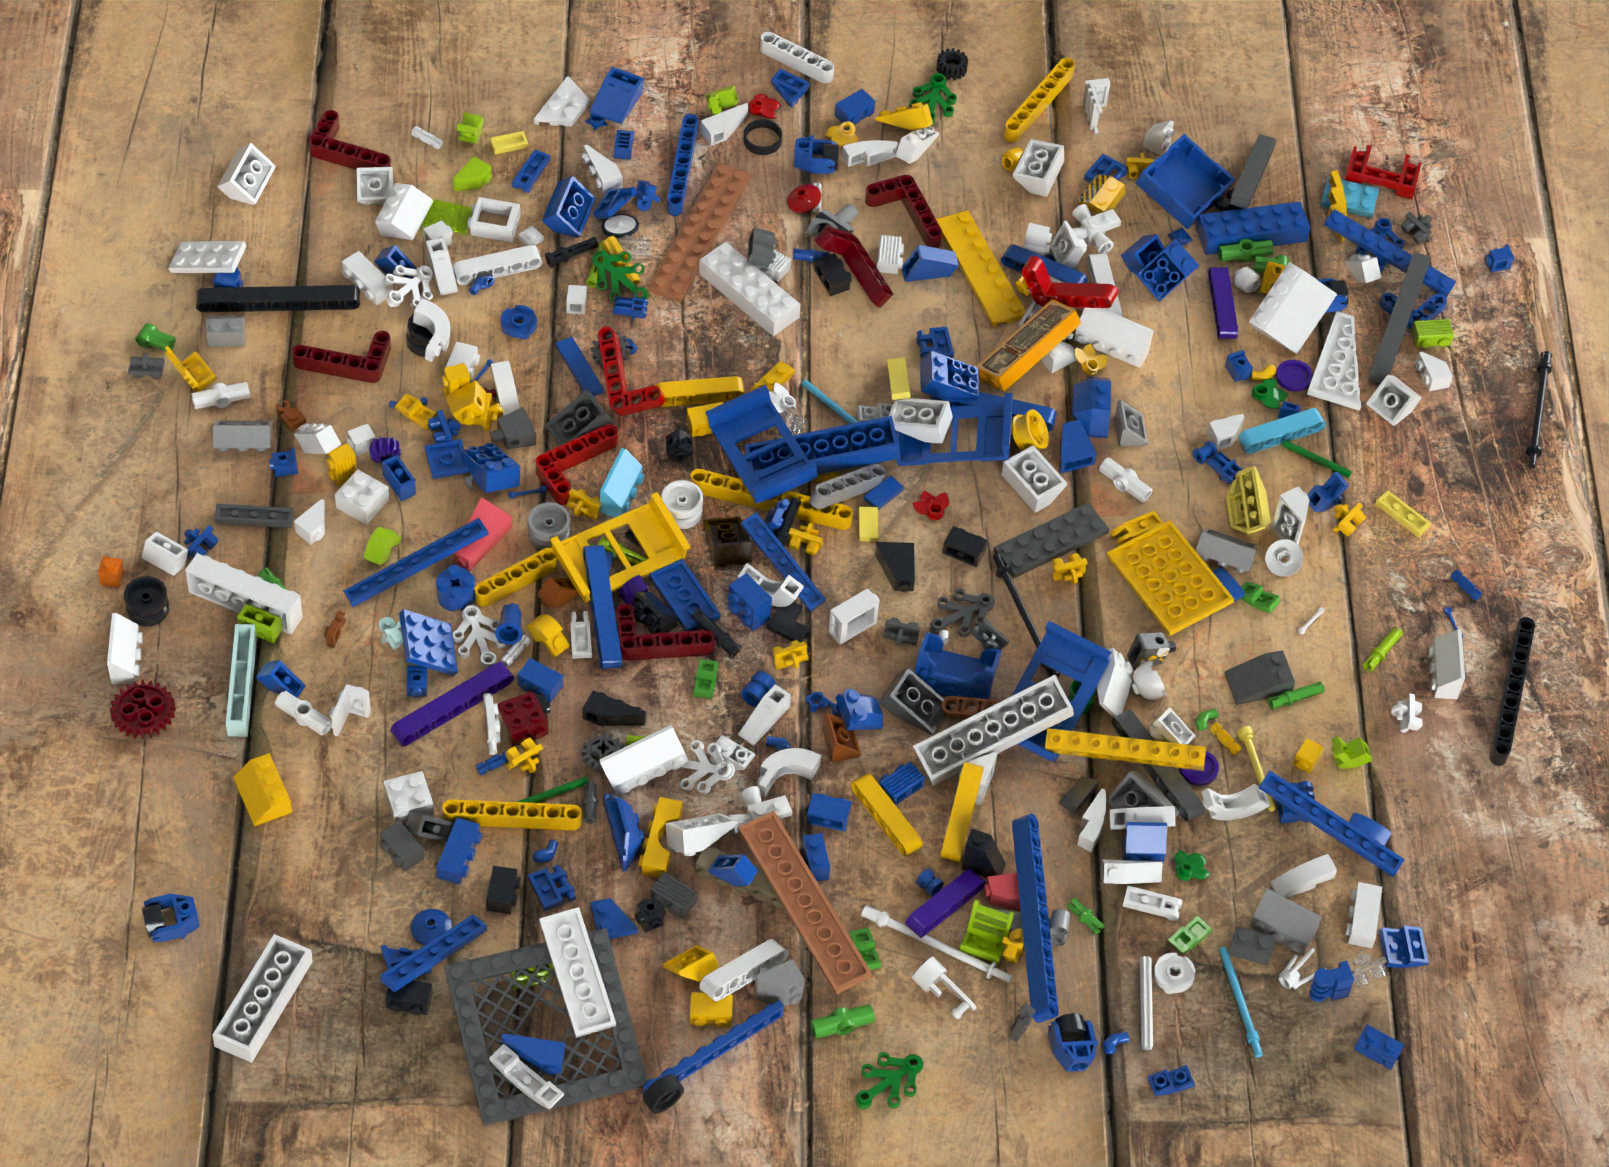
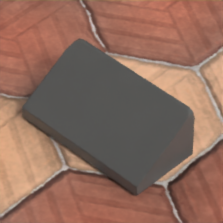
M1081 776L1062 798L1059 805L1076 814L1098 788L1099 781Z

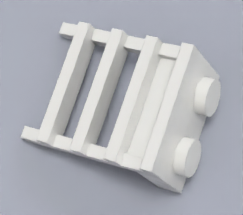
M1109 78L1085 81L1081 105L1085 107L1084 114H1087L1086 120L1090 122L1089 129L1094 130L1095 135L1099 133L1097 124L1099 113H1102L1101 107H1106L1110 88Z

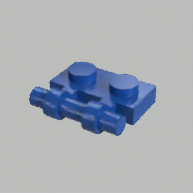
M947 326L929 328V334H924L922 330L917 331L916 341L920 346L919 353L921 358L924 359L930 351H934L954 359ZM927 343H931L932 347H927Z
M787 499L780 500L775 507L768 511L764 522L772 532H774L775 528H779L784 520L782 515L789 505V500Z
M555 865L552 868L554 871L552 874L545 868L528 875V880L544 911L562 905L563 896L567 897L569 902L576 900L575 890L569 884L565 870L561 869L560 865ZM554 882H559L562 887L557 889Z

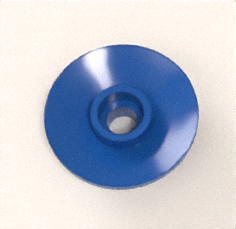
M437 909L423 910L411 922V934L422 945H427L452 928L448 915Z

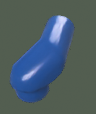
M549 840L546 849L535 851L532 855L534 862L544 863L553 860L558 842Z

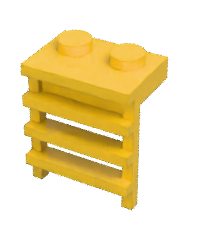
M168 346L165 347L167 352L164 354L195 392L202 391L217 379V376L196 351L180 362Z

